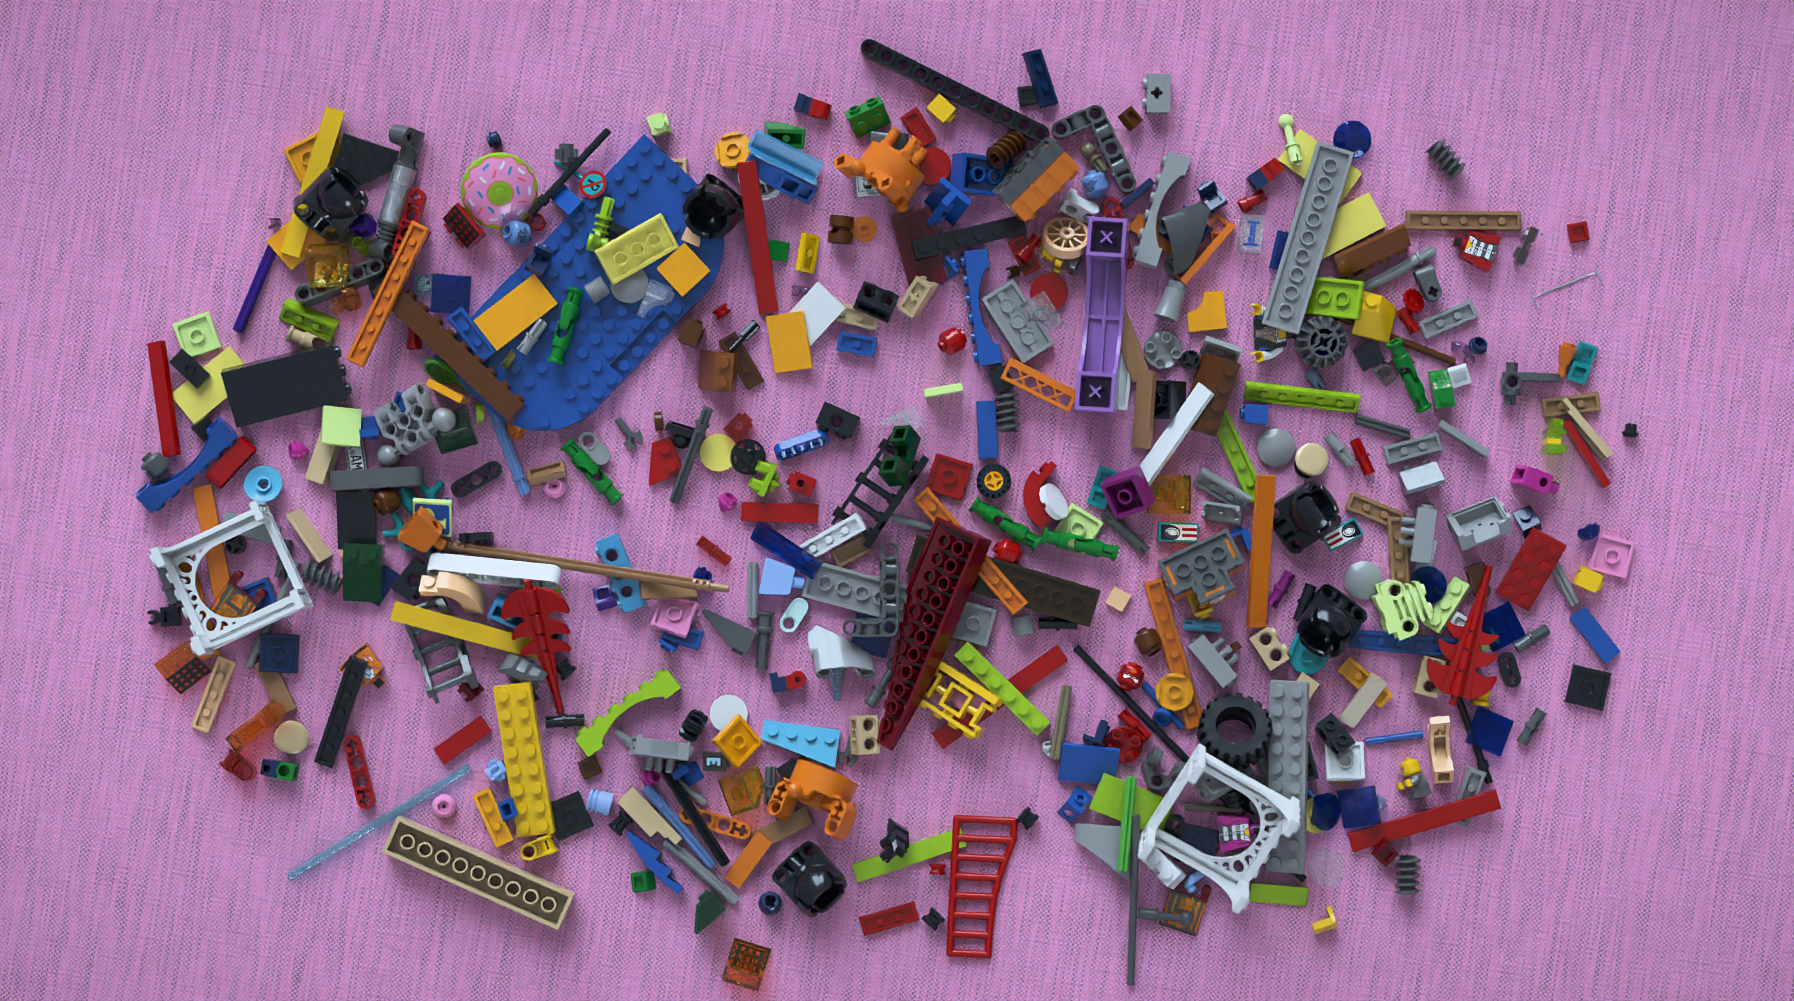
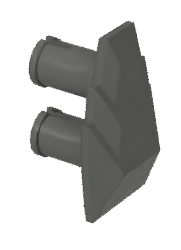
M510 653L507 654L498 670L510 676L509 681L512 684L520 683L523 680L532 682L533 690H537L539 682H543L548 675L546 671L540 668V665L533 663V660Z

